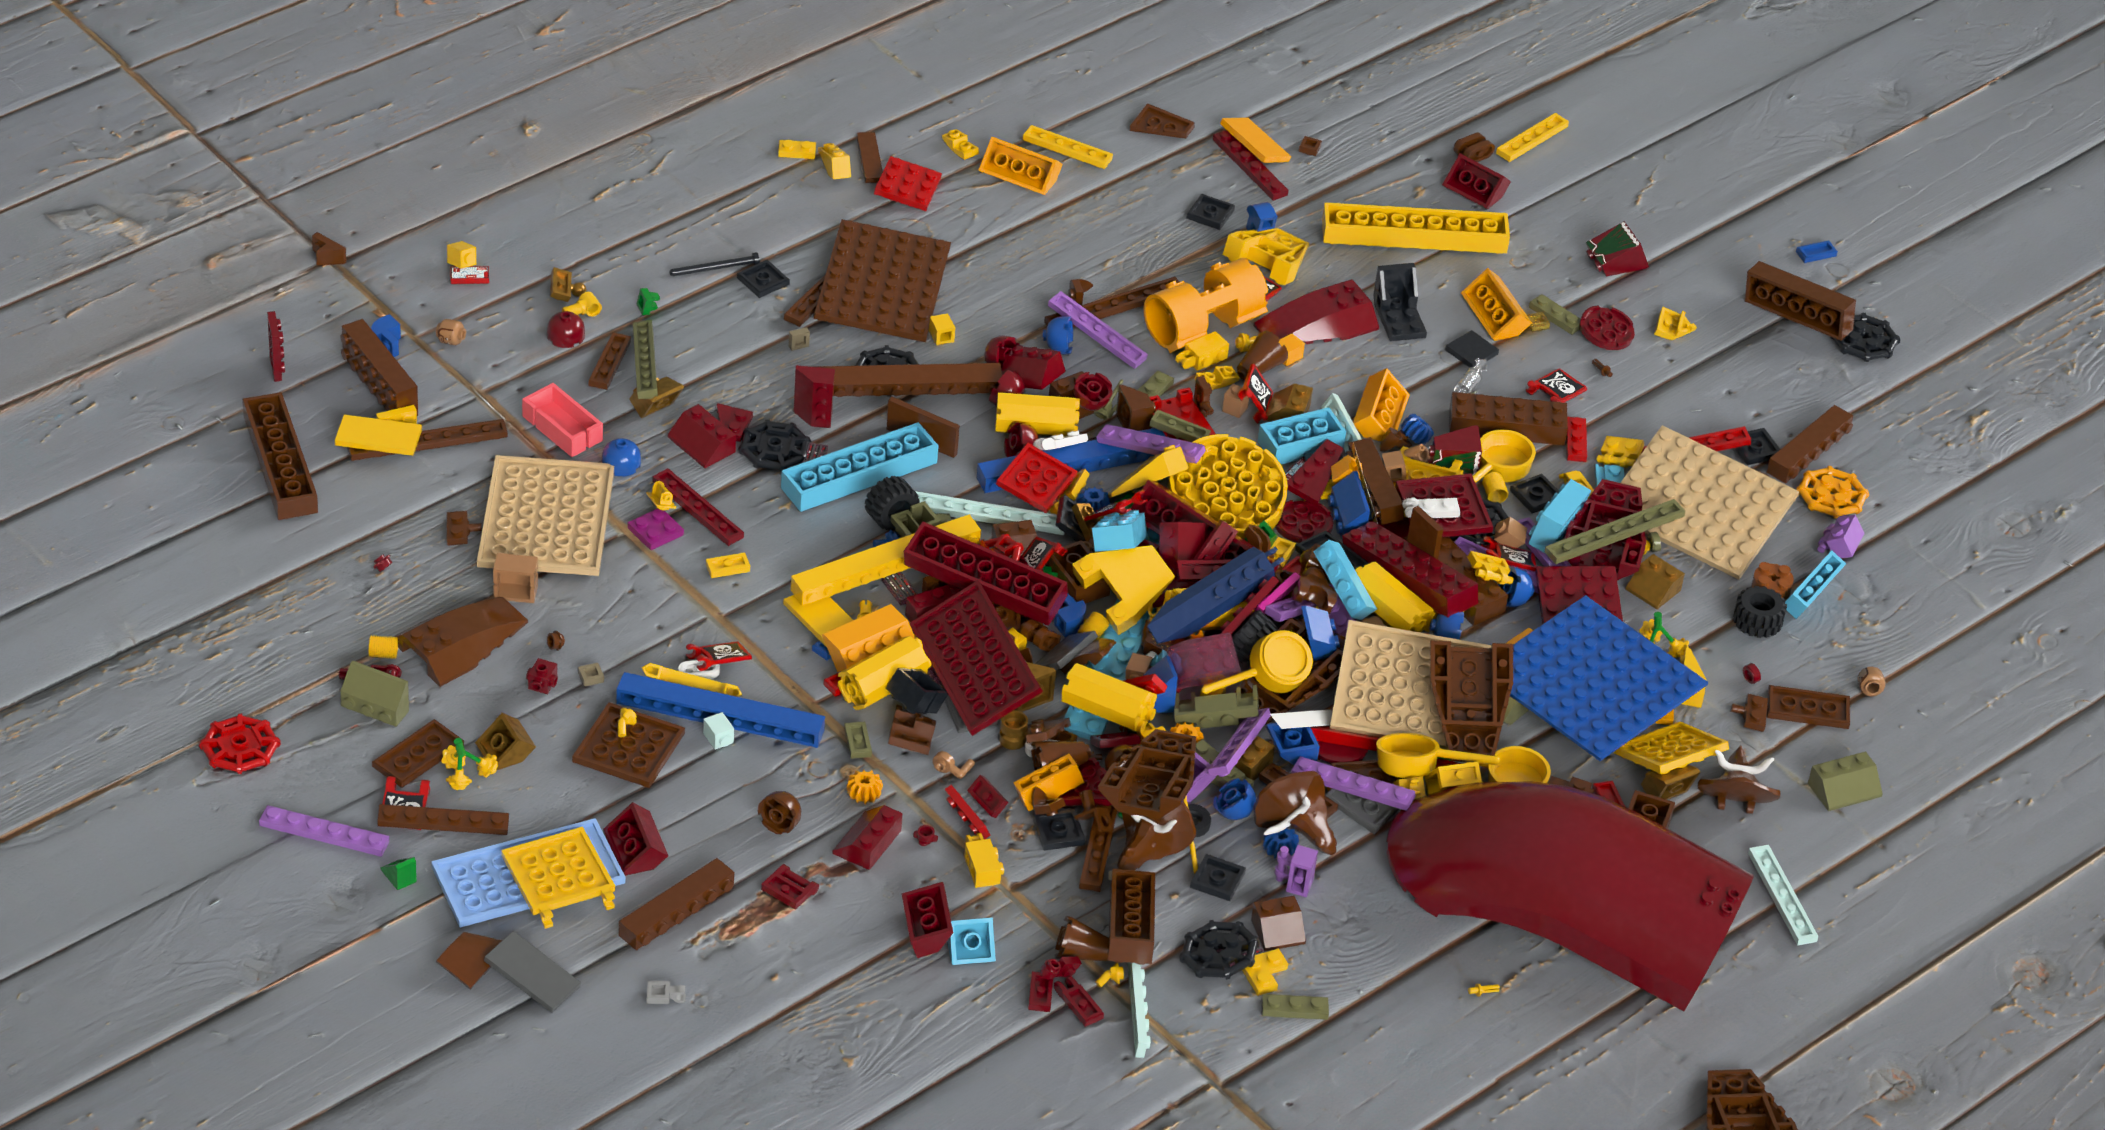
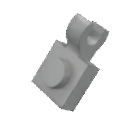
M648 981L647 1004H669L670 999L677 1003L686 1002L684 985L670 986V981Z

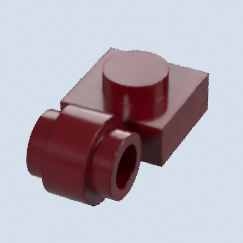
M1078 956L1061 957L1059 961L1049 959L1041 966L1040 973L1047 980L1054 979L1055 977L1066 978L1073 976L1082 963Z

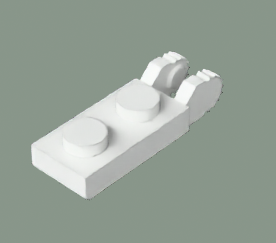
M1079 431L1067 432L1068 436L1063 437V434L1051 436V438L1036 439L1033 446L1040 450H1051L1087 442L1088 436L1087 433L1079 434Z
M1406 498L1402 502L1403 507L1406 508L1405 516L1411 518L1412 509L1416 506L1422 508L1431 518L1460 517L1457 498L1418 500L1416 498Z

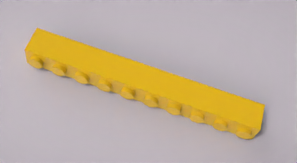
M970 514L935 526L973 543L980 544L981 529ZM914 534L792 575L791 591L803 606L909 569L910 567L904 565L903 551Z

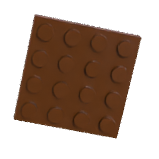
M608 702L573 754L572 762L650 788L684 736L685 727L634 711L637 716L636 724L634 726L626 724V736L619 737L618 720L620 719V709L623 707Z

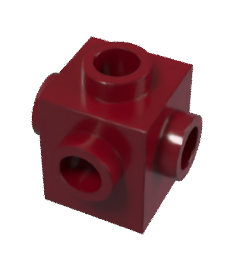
M538 658L526 674L528 689L548 695L551 688H554L558 681V664Z

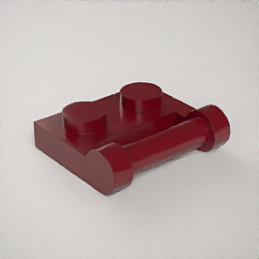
M785 864L781 865L761 884V890L795 910L811 895H815L819 889L818 883L806 880L791 871L790 867Z

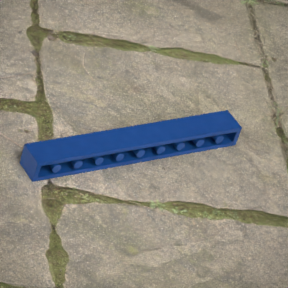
M1156 428L1141 431L1166 437L1163 431ZM1097 440L1051 450H1042L1078 472L1083 469L1093 472L1142 462L1154 456L1149 453L1098 443ZM1016 456L978 463L977 480L984 493L1004 490L996 485L997 479Z
M624 672L617 687L616 704L704 723L705 718L723 712L734 727V730L818 748L825 731V716L636 674Z

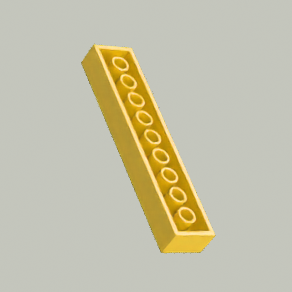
M1324 203L1322 216L1323 243L1507 254L1510 239L1507 213Z

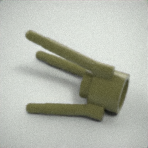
M1123 379L1115 387L1108 404L1094 411V414L1100 419L1107 420L1116 411L1117 404L1112 408V401L1119 391V385H1122L1124 382Z

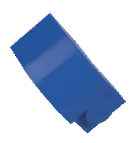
M1269 202L1249 205L1246 210L1249 214L1246 225L1247 230H1257L1259 232L1275 228L1278 216Z
M388 314L377 319L372 324L371 329L389 352L396 357L399 355L401 328L400 323Z
M1069 594L1062 604L1063 608L1059 609L1055 615L1054 626L1064 637L1078 633L1077 631L1080 625L1084 623L1086 614L1085 602L1083 600L1076 602Z

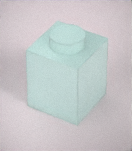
M723 712L704 719L703 734L714 749L734 743V727Z

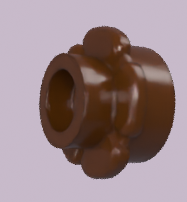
M553 631V633L548 634L547 645L549 649L559 651L564 646L565 639L560 632Z

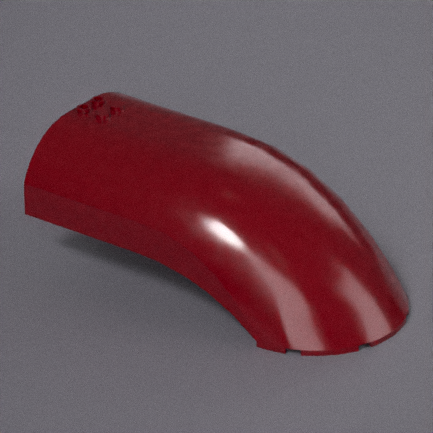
M1534 781L1471 783L1450 787L1413 800L1406 811L1401 809L1394 818L1386 840L1388 842L1387 856L1390 868L1404 892L1409 891L1416 898L1414 901L1416 904L1436 918L1438 915L1469 916L1518 927L1575 952L1682 1011H1685L1707 973L1754 878L1753 874L1612 800L1569 786Z

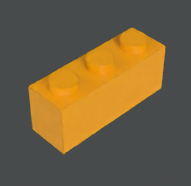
M1067 754L1013 783L1021 802L1029 812L1033 810L1032 796L1035 787L1043 790L1048 799H1054L1085 782L1077 763L1070 754Z

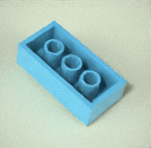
M1328 407L1260 424L1257 442L1263 450L1267 449L1282 465L1298 461L1306 453H1314L1327 439L1344 449L1346 430Z
M1572 479L1566 485L1562 484L1558 493L1556 492L1551 501L1547 502L1544 510L1539 512L1536 518L1538 523L1532 527L1529 533L1531 539L1528 544L1544 552L1545 546L1561 541L1566 535L1569 523L1575 519L1578 511H1581L1584 507V503L1588 499L1591 490Z
M1131 510L1123 515H1119L1117 512L1107 514L1092 528L1095 552L1135 548L1147 537L1145 513H1139V510Z

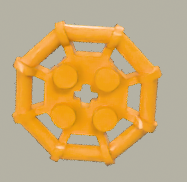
M1832 466L1814 471H1805L1800 485L1796 488L1799 491L1798 495H1801L1807 503L1809 510L1833 516L1834 519H1838L1839 516L1859 514L1862 512L1865 500L1869 497V491L1862 486L1856 474H1849L1834 469ZM1810 483V484L1813 485L1814 487H1813V488H1808L1807 486H1808V484ZM1851 485H1853L1856 491H1853L1851 489ZM1857 499L1855 503H1853L1851 500Z

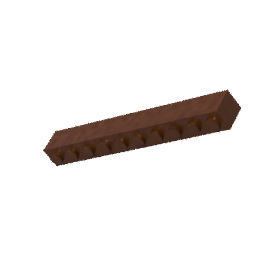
M1000 363L813 366L835 369L834 396L991 394L993 388L997 389L999 385L998 380L1002 377Z

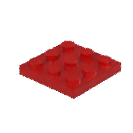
M890 156L876 185L874 194L927 211L941 180L942 173Z
M1027 443L997 479L996 485L1042 512L1047 513L1077 477L1078 471Z

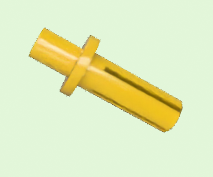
M1477 983L1475 987L1468 988V993L1481 996L1482 993L1499 992L1500 986L1498 984L1481 986Z

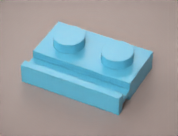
M1599 464L1595 465L1596 487L1602 479L1621 483L1624 478V467L1617 465H1604V467H1600Z

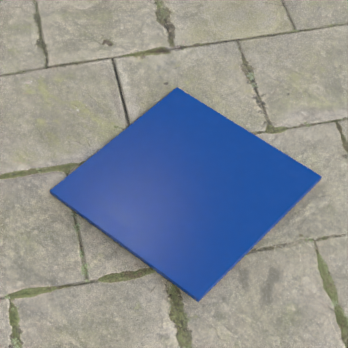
M1586 595L1513 644V686L1510 696L1599 761H1602L1708 685V681Z

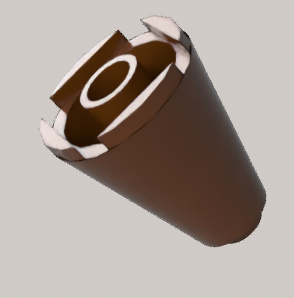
M1267 330L1259 333L1237 366L1238 376L1245 380L1250 365L1253 363L1261 374L1284 363L1288 359V351L1285 345H1280V338Z
M1039 741L1031 743V746L1035 747V749L1031 750L1035 771L1067 754L1072 756L1077 766L1088 762L1089 757H1091L1090 746L1088 744L1085 745L1084 741Z
M1066 916L1064 921H1067V925L1060 928L1055 950H1059V953L1054 955L1055 958L1078 956L1080 960L1108 962L1109 937L1073 917Z

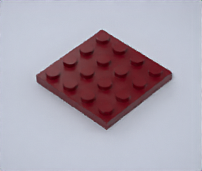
M1472 474L1396 481L1395 488L1402 502L1406 498H1416L1417 500L1457 498L1460 517L1432 518L1443 528L1442 537L1493 532V524Z
M1615 566L1536 567L1535 573L1542 625L1585 595L1623 621Z

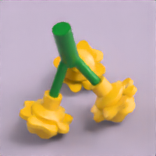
M1661 612L1654 613V620L1650 619L1649 622H1643L1639 632L1645 638L1655 644V642L1660 641V636L1664 634L1671 645L1668 654L1674 658L1681 655L1685 656L1689 641L1684 638L1676 640L1670 636L1662 626Z
M461 738L454 740L455 747L450 745L442 751L443 758L441 762L446 764L445 767L447 769H455V774L446 778V782H449L454 790H464L467 785L472 783V780L464 775V769L462 768L465 765L466 756L476 761V764L479 765L477 767L479 776L487 778L489 775L494 774L498 767L496 755L488 753L486 757L478 758L465 751Z

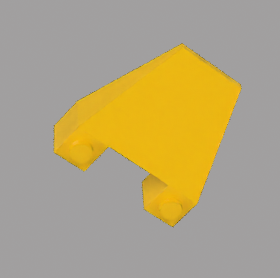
M1279 228L1259 232L1257 230L1236 231L1228 235L1222 255L1228 257L1232 262L1240 258H1247L1271 270L1270 278L1274 279L1277 284L1286 285L1294 281L1310 243Z
M1175 445L1163 448L1164 453L1150 457L1109 491V498L1144 486L1147 480L1157 481L1189 469L1181 446L1175 448Z
M1153 545L1089 553L1072 564L1074 575L1084 589L1104 578L1119 599V603L1106 610L1107 620L1117 635L1136 625L1146 613L1148 607L1157 600L1175 578Z

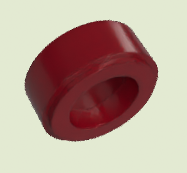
M1749 663L1743 667L1744 677L1750 684H1755L1761 680L1760 671L1755 664Z

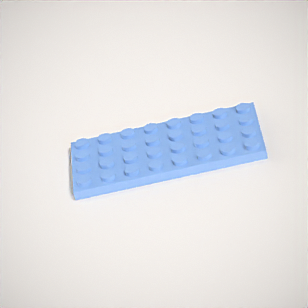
M596 818L431 861L433 872L459 927L529 909L501 856V850L579 827L584 828L615 886L624 884L626 877Z

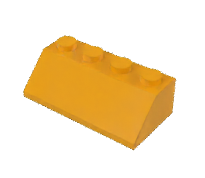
M991 137L978 171L1045 195L1056 182L1063 164L1055 159Z
M1489 268L1461 292L1494 341L1519 336L1532 324L1502 279Z
M1387 368L1369 376L1353 421L1357 431L1364 438L1371 437L1372 440L1381 441L1390 427L1398 431L1410 395Z
M892 604L821 634L837 672L847 669L903 637L911 636L913 639L915 638L908 620Z

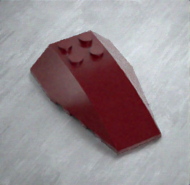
M1353 279L1308 292L1268 313L1254 322L1253 325L1259 333L1267 330L1280 339L1294 334L1305 344H1313L1314 340L1330 342L1332 338L1347 340L1379 330L1372 301Z
M1602 479L1592 492L1590 499L1586 500L1584 507L1581 511H1578L1575 519L1569 523L1565 539L1642 511L1641 488ZM1645 531L1569 559L1568 562L1572 566H1615L1617 580H1620L1639 571L1646 547Z

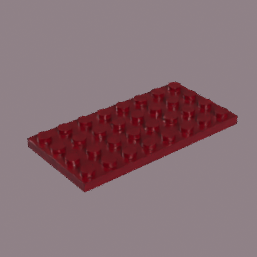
M979 580L909 623L916 637L921 640L923 650L930 659L933 668L972 736L1043 692Z

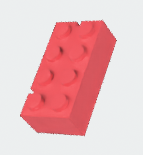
M551 383L522 399V416L533 426L536 425L539 431L569 456L574 457L585 451L586 447L591 448L603 441V423L556 384Z

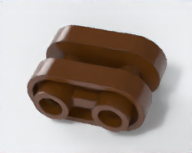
M1477 132L1458 139L1454 144L1453 150L1458 156L1461 153L1479 162L1493 154L1495 145L1486 140L1481 133Z
M1030 619L1025 621L1020 627L1021 634L1027 638V641L1032 642L1036 647L1049 652L1060 643L1061 636L1038 621Z

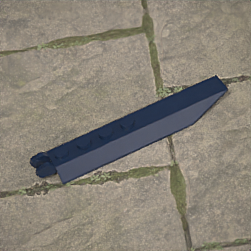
M1276 546L1266 553L1255 547L1250 548L1165 602L1147 625L1157 644L1190 636L1246 600L1252 593L1255 594L1260 591L1257 587L1264 579L1269 581L1272 576L1275 577L1274 567L1285 561L1283 557L1276 559L1272 564L1267 557L1273 555L1278 550Z

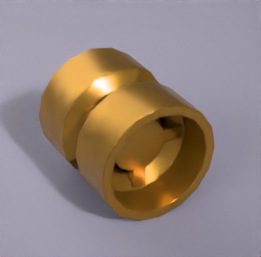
M1013 710L1001 718L999 742L1004 748L1017 750L1024 747L1028 718L1023 712Z

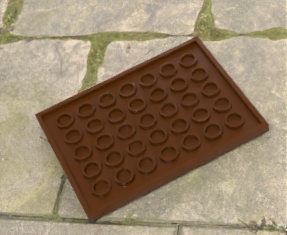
M841 219L814 319L926 343L930 327V316H933L951 242Z

